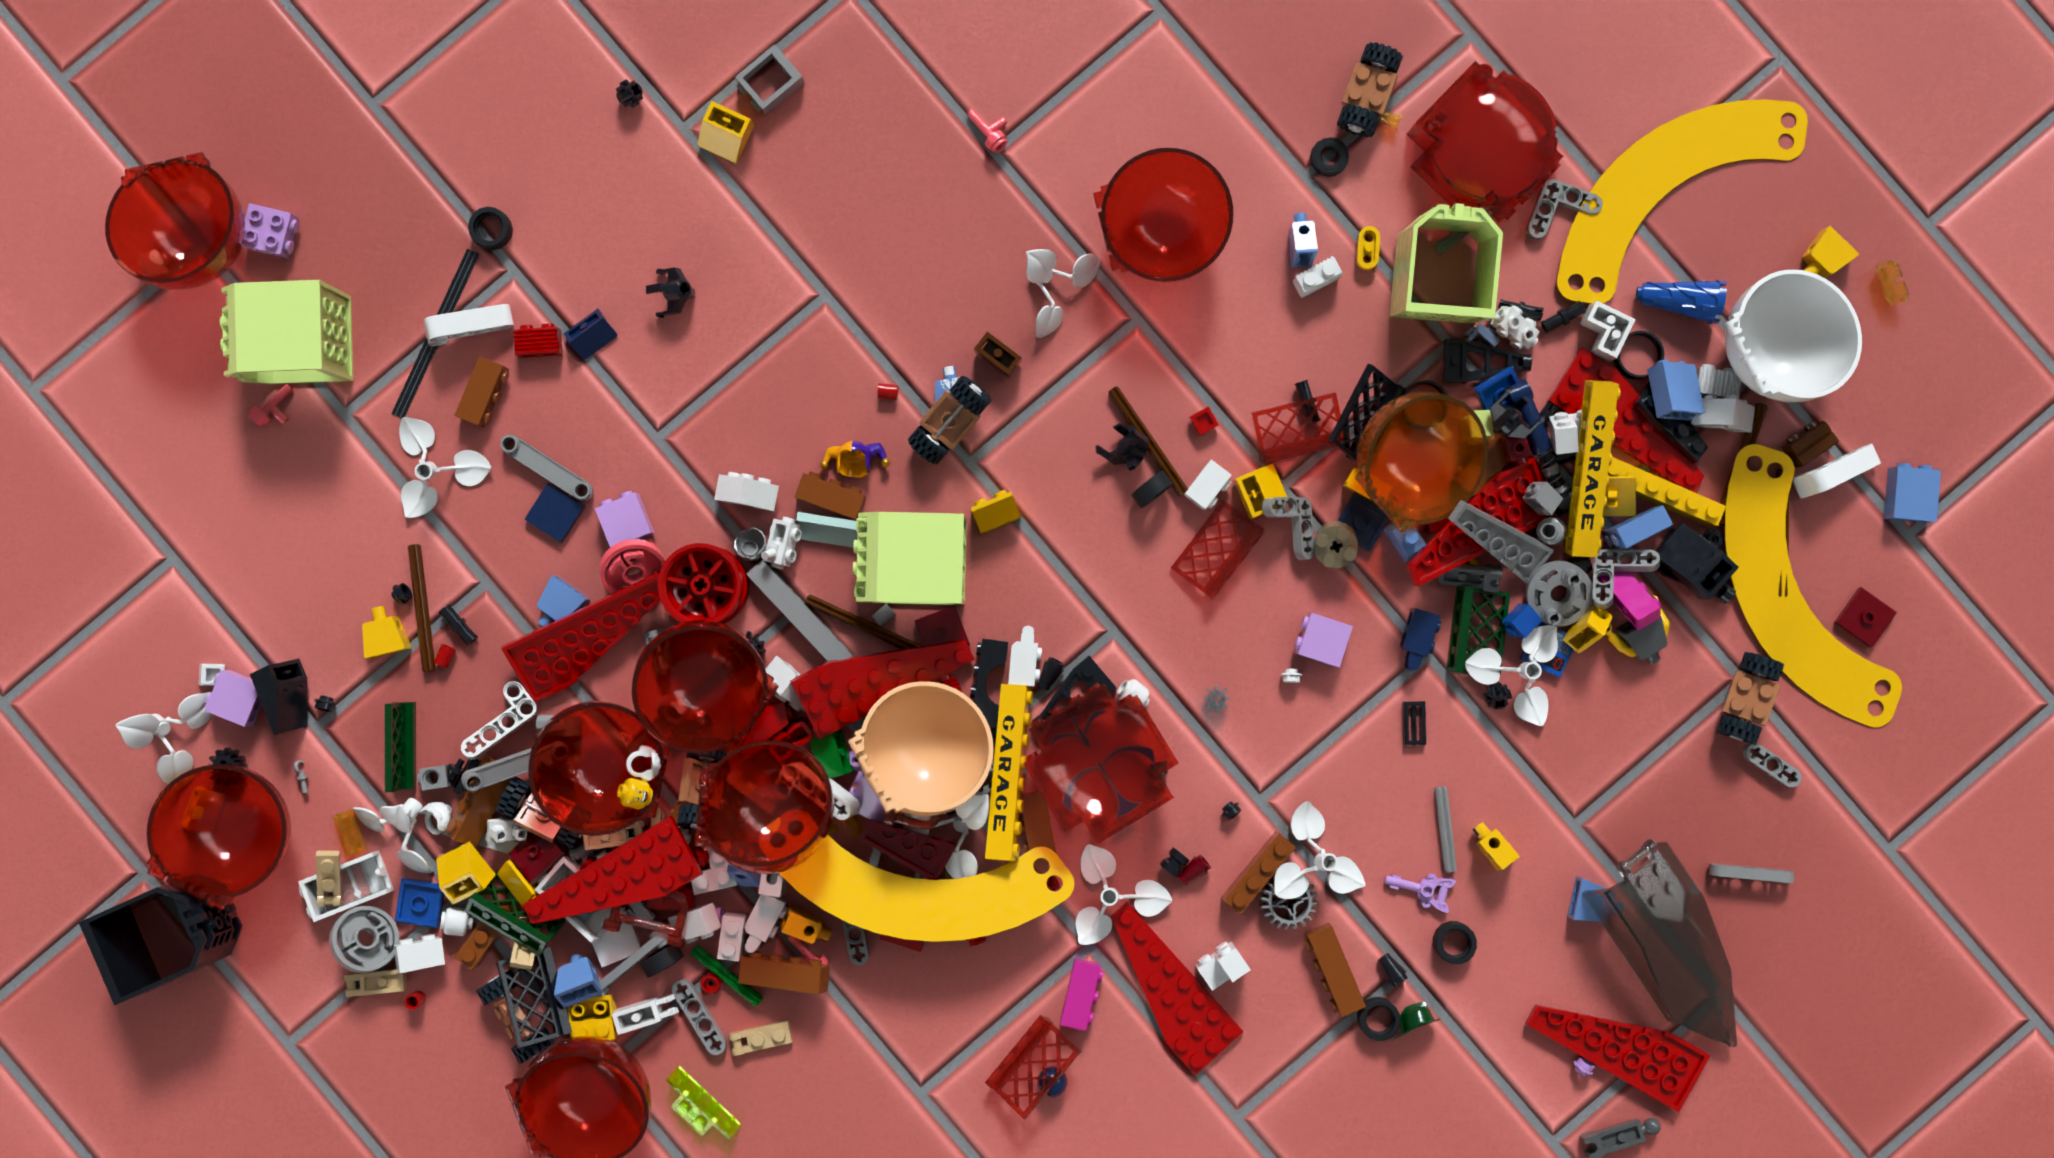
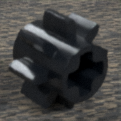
M626 79L616 88L617 99L624 107L630 105L633 108L639 105V101L643 99L642 88L634 80L629 82Z
M1499 682L1490 684L1486 687L1488 692L1483 693L1488 707H1493L1494 709L1505 708L1509 704L1507 699H1512L1511 691L1507 688V685Z

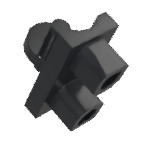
M460 758L456 765L448 764L447 768L452 771L449 779L455 781L457 775H460L454 785L455 793L460 795L461 792H467V789L461 783V777L465 771L478 767L481 762L478 758L468 759L464 768L462 766L465 761Z

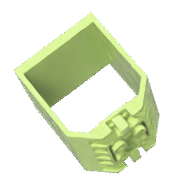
M1455 203L1452 209H1450L1449 205L1437 204L1436 207H1432L1429 211L1420 215L1397 235L1389 317L1476 324L1495 318L1503 232L1483 208H1471L1464 206V204ZM1418 228L1468 232L1476 241L1478 246L1472 307L1411 302Z
M321 280L233 283L221 288V292L227 294L226 306L222 308V316L220 317V327L223 332L220 346L223 356L229 358L228 370L224 371L225 377H237V381L263 384L354 381L350 295Z
M912 512L858 513L859 518L856 519L858 540H854L853 552L857 554V562H853V575L857 576L854 586L856 602L965 605L967 519L964 514Z

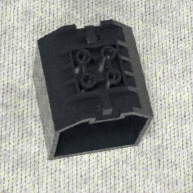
M194 876L156 887L78 922L114 1005L157 989L232 954L242 929V924L239 917L231 919L228 914L235 911L236 907L233 902L224 905L223 899L230 897L225 886L199 876ZM166 895L174 899L178 908L177 911L196 951L190 967L161 979L132 913V909Z

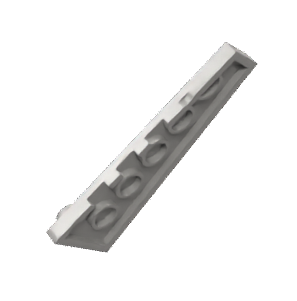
M1460 500L1448 518L1525 583L1528 582L1535 570L1546 563L1554 551L1550 546L1462 500Z

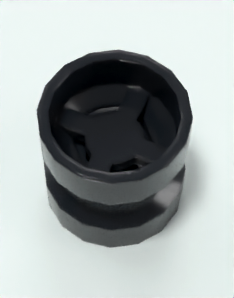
M1172 847L1169 851L1170 858L1163 859L1160 865L1177 878L1180 874V866H1186L1190 860Z

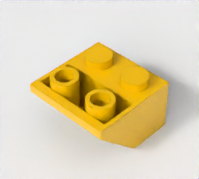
M711 101L702 120L697 146L737 164L754 128V124L750 118Z
M1274 464L1259 468L1233 480L1250 520L1264 514L1262 503L1265 499L1287 497Z
M1002 490L993 494L994 498L986 501L983 498L973 502L974 506L971 507L981 534L1021 519L1011 491L1007 493L1006 490Z
M470 841L436 859L439 888L452 904L472 896L474 892L478 893L484 890L496 875Z
M612 995L595 996L568 1007V1017L572 1033H570L571 1044L612 1040L619 1036L612 1017V1013L617 1009Z

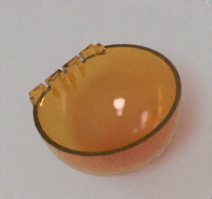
M1428 391L1412 392L1399 396L1377 410L1364 427L1357 447L1358 474L1355 476V479L1363 487L1372 502L1389 519H1392V523L1400 532H1404L1408 528L1412 530L1417 524H1429L1445 519L1451 515L1460 500L1466 503L1469 501L1484 476L1488 459V442L1484 426L1477 414L1467 404L1449 395Z

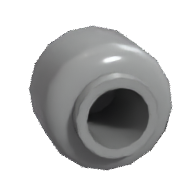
M1544 518L1537 525L1536 534L1542 543L1558 545L1567 536V526L1559 518Z

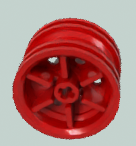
M705 543L689 544L673 552L662 565L658 576L659 598L666 611L681 623L699 627L719 626L731 621L744 607L749 595V579L742 562L728 550ZM706 560H710L712 562L711 568H706L704 566V562ZM685 567H689L692 570V573L688 576L683 572ZM723 574H726L728 576V581L726 583H723L721 581V576ZM704 579L707 587L702 588V591H700L701 588L698 587V583L703 582ZM682 588L687 590L685 597L679 595V590ZM718 596H723L724 602L722 604L716 602ZM697 603L703 604L704 607L701 611L696 610L695 606Z

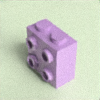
M249 203L238 245L249 250L289 259L290 254L294 250L293 240L295 233L299 230V217L289 212Z
M624 492L619 495V499L602 501L599 503L600 507L595 508L610 547L624 540L643 539L655 534L640 494L636 492Z
M1308 613V616H1304L1300 628H1303L1301 637L1297 636L1294 644V649H1297L1295 654L1340 668L1353 626L1314 613Z
M221 670L214 679L215 686L213 691L206 698L204 711L243 727L254 726L262 704L252 679L232 670Z
M859 771L854 781L858 785L856 788L852 787L849 792L860 802L861 808L858 814L869 819L888 823L894 810L888 813L885 812L879 797L868 785L862 771Z

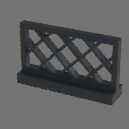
M1367 364L1328 441L1344 452L1348 459L1366 465L1405 388L1395 384L1374 365ZM1373 373V382L1369 383V377ZM1374 387V396L1370 397L1369 389ZM1363 393V401L1359 403V396ZM1364 407V415L1360 417L1359 409ZM1353 412V420L1349 422V416ZM1354 426V434L1350 436L1349 428ZM1343 431V440L1338 441L1337 439Z
M551 947L545 948L541 956L535 954L537 967L534 972L518 968L513 978L505 974L503 965L510 963L511 958L496 962L517 1049L572 1033L567 1010L563 1008L554 996L557 970ZM521 970L531 975L526 986L515 980ZM534 978L542 982L543 987L540 993L529 988ZM513 983L523 989L518 999L510 995L509 989ZM526 991L537 997L531 1007L521 1002ZM539 999L547 1003L548 1009L545 1015L534 1009ZM518 1005L529 1011L523 1021L515 1016V1010ZM531 1013L542 1018L537 1029L526 1023ZM545 1021L552 1024L554 1034L546 1035L539 1031ZM523 1027L534 1032L531 1039L526 1042H522L520 1036Z

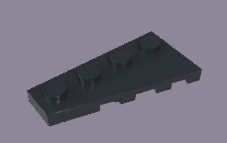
M1649 381L1633 403V406L1692 464L1698 462L1708 446L1690 421L1657 418Z

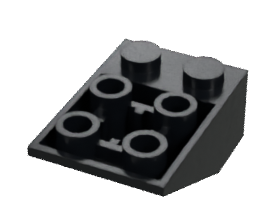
M1681 523L1656 551L1660 555V562L1699 599H1711L1739 568L1724 552L1684 523Z
M300 659L267 665L250 674L274 735L307 726V676Z

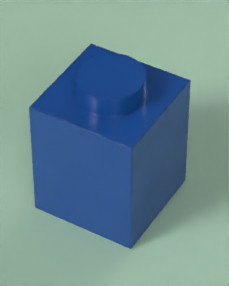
M1518 604L1503 619L1502 623L1510 636L1526 638L1542 619L1529 604Z

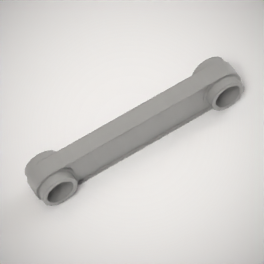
M506 435L501 439L500 446L505 453L576 499L587 501L593 496L594 489L590 483L519 437ZM514 439L515 447L509 450L507 444L510 440ZM585 485L588 492L585 496L581 497L579 489Z
M555 739L467 770L462 774L461 783L465 789L477 791L531 771L533 764L538 767L535 764L536 761H541L544 765L561 761L566 758L568 748L563 741ZM556 747H562L559 753L553 754V750ZM477 777L474 783L467 784L469 778Z
M663 925L649 935L651 940L603 979L599 977L603 993L597 996L606 995L610 991L608 989L610 985L656 948L660 950L673 940L669 930Z

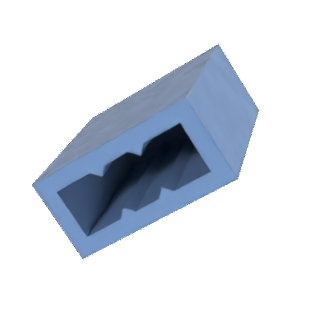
M1660 360L1655 363L1656 365L1647 369L1657 418L1690 421L1705 413L1694 364H1685L1684 361L1675 363L1669 362V360Z
M1897 463L1896 467L1888 468L1884 519L1918 523L1937 522L1941 470H1932L1933 466L1919 465L1918 468H1912L1909 463Z
M1664 506L1648 508L1636 514V516H1632L1603 531L1605 534L1604 540L1609 548L1626 549L1668 528L1673 523Z

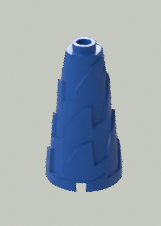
M1722 280L1673 283L1646 282L1642 284V287H1637L1635 298L1639 299V303L1644 306L1664 309L1694 319L1707 321L1709 324H1718L1721 319L1715 317L1716 315L1723 314L1727 288H1721V286L1723 287L1727 284L1726 281Z

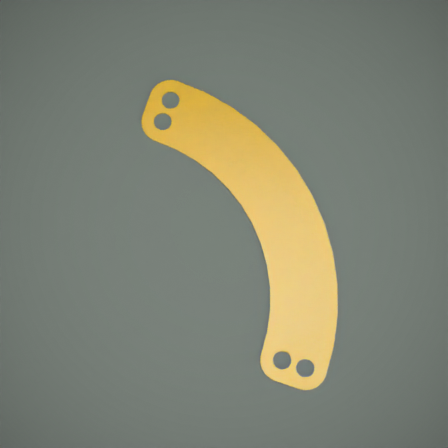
M1765 99L1733 101L1711 105L1679 116L1657 127L1636 141L1609 166L1591 189L1590 193L1602 199L1603 205L1601 210L1595 214L1579 210L1571 225L1562 251L1557 276V288L1561 295L1571 301H1581L1590 304L1596 300L1601 303L1610 300L1616 291L1619 271L1626 249L1645 216L1659 200L1688 178L1725 163L1755 159L1789 161L1797 158L1805 147L1808 124L1805 110L1795 102ZM1785 113H1791L1795 116L1796 124L1793 128H1785L1782 125L1781 118ZM1782 134H1788L1793 138V146L1790 149L1780 147L1778 140ZM1595 198L1592 201L1586 199L1583 201V203L1590 205V210L1599 206ZM1573 274H1578L1583 278L1584 284L1579 290L1572 289L1568 284L1569 277ZM1594 277H1599L1604 281L1605 287L1600 293H1595L1590 289L1589 283Z
M1758 444L1747 445L1738 452L1735 458L1728 484L1725 508L1726 554L1739 567L1731 576V580L1745 619L1771 659L1784 664L1782 672L1799 688L1819 703L1844 717L1869 727H1882L1889 723L1894 716L1902 693V682L1899 676L1892 670L1864 659L1840 643L1810 610L1794 578L1786 542L1787 502L1795 472L1793 461L1783 452ZM1751 456H1758L1762 460V467L1756 472L1750 471L1747 468V460ZM1773 462L1779 463L1783 469L1781 476L1778 478H1771L1767 473L1768 466ZM1782 574V596L1780 597L1778 593L1780 576ZM1786 576H1787V588H1788V596H1787V597H1785ZM1879 680H1886L1890 684V691L1884 696L1878 695L1875 691V684ZM1873 700H1878L1883 705V711L1878 716H1872L1868 712V705Z
M791 810L766 826L759 836V848L762 854L780 876L812 903L854 926L877 934L905 940L941 942L962 941L990 936L1018 927L1045 914L1067 900L1074 890V878L1059 856L1047 847L1033 848L1015 859V862L1007 863L999 868L975 876L958 879L929 880L893 874L862 861L836 843L816 820L803 810ZM800 821L804 824L805 831L801 836L795 837L789 833V826L792 822ZM775 834H782L787 839V843L782 849H774L770 844V840ZM1043 858L1048 861L1050 866L1048 872L1039 874L1034 870L1033 864L1037 859ZM1058 876L1061 878L1063 886L1059 891L1054 892L1048 889L1046 882L1049 877Z

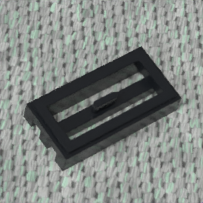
M1402 701L1403 745H1426L1425 701ZM1408 706H1411L1412 740H1409ZM1416 706H1420V740H1417Z

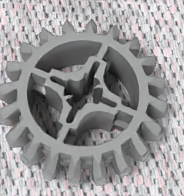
M1268 881L1266 884L1269 886V889H1261L1266 896H1259V900L1266 903L1261 904L1260 908L1262 910L1268 909L1263 913V916L1265 918L1271 916L1268 921L1270 924L1277 920L1276 927L1278 929L1282 927L1283 923L1284 929L1287 931L1290 928V924H1292L1294 930H1297L1298 922L1304 927L1306 926L1303 921L1305 918L1308 921L1312 920L1308 915L1309 912L1313 914L1317 912L1314 908H1311L1312 905H1318V901L1312 900V898L1318 896L1317 892H1310L1315 888L1313 884H1309L1307 891L1303 895L1290 901V907L1284 903L1287 899L1278 897L1272 901L1274 883ZM1305 900L1304 908L1296 915L1297 905ZM1273 908H1286L1289 918L1277 915Z

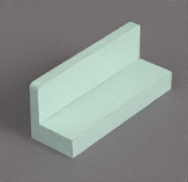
M801 512L797 513L796 521H798V525H801L800 530L802 531L801 540L852 548L854 540H858L856 521Z

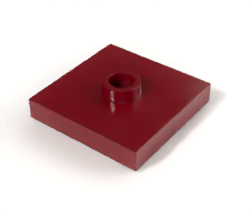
M1859 587L1834 623L1868 647H1873L1897 612L1864 588Z
M955 605L915 620L924 646L962 639L967 642L968 646L970 645Z
M531 832L527 835L526 840L521 841L509 853L510 857L532 884H535L565 854L556 840L551 843Z

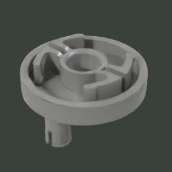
M1552 561L1540 566L1530 576L1525 591L1526 602L1540 616L1542 622L1552 626H1567L1580 620L1590 609L1593 601V585L1588 575L1577 565L1567 561ZM1558 585L1564 586L1566 588L1565 597L1561 600L1552 599V589Z
M358 906L345 912L336 920L329 936V946L334 959L343 968L355 973H369L380 969L395 955L393 945L399 944V932L394 920L385 911L373 906ZM361 931H367L371 934L373 942L370 946H364L359 942L358 934Z

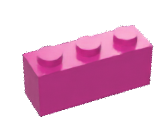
M1614 572L1613 603L1637 631L1660 619L1662 608L1657 598H1652L1648 594L1646 586L1634 578V573ZM1606 575L1598 577L1600 583H1606L1610 580Z
M1074 957L1060 1025L1086 1031L1087 1025L1091 1026L1094 1013L1090 1011L1092 1004L1097 1003L1099 993L1095 989L1097 982L1101 983L1104 971L1100 969V963Z

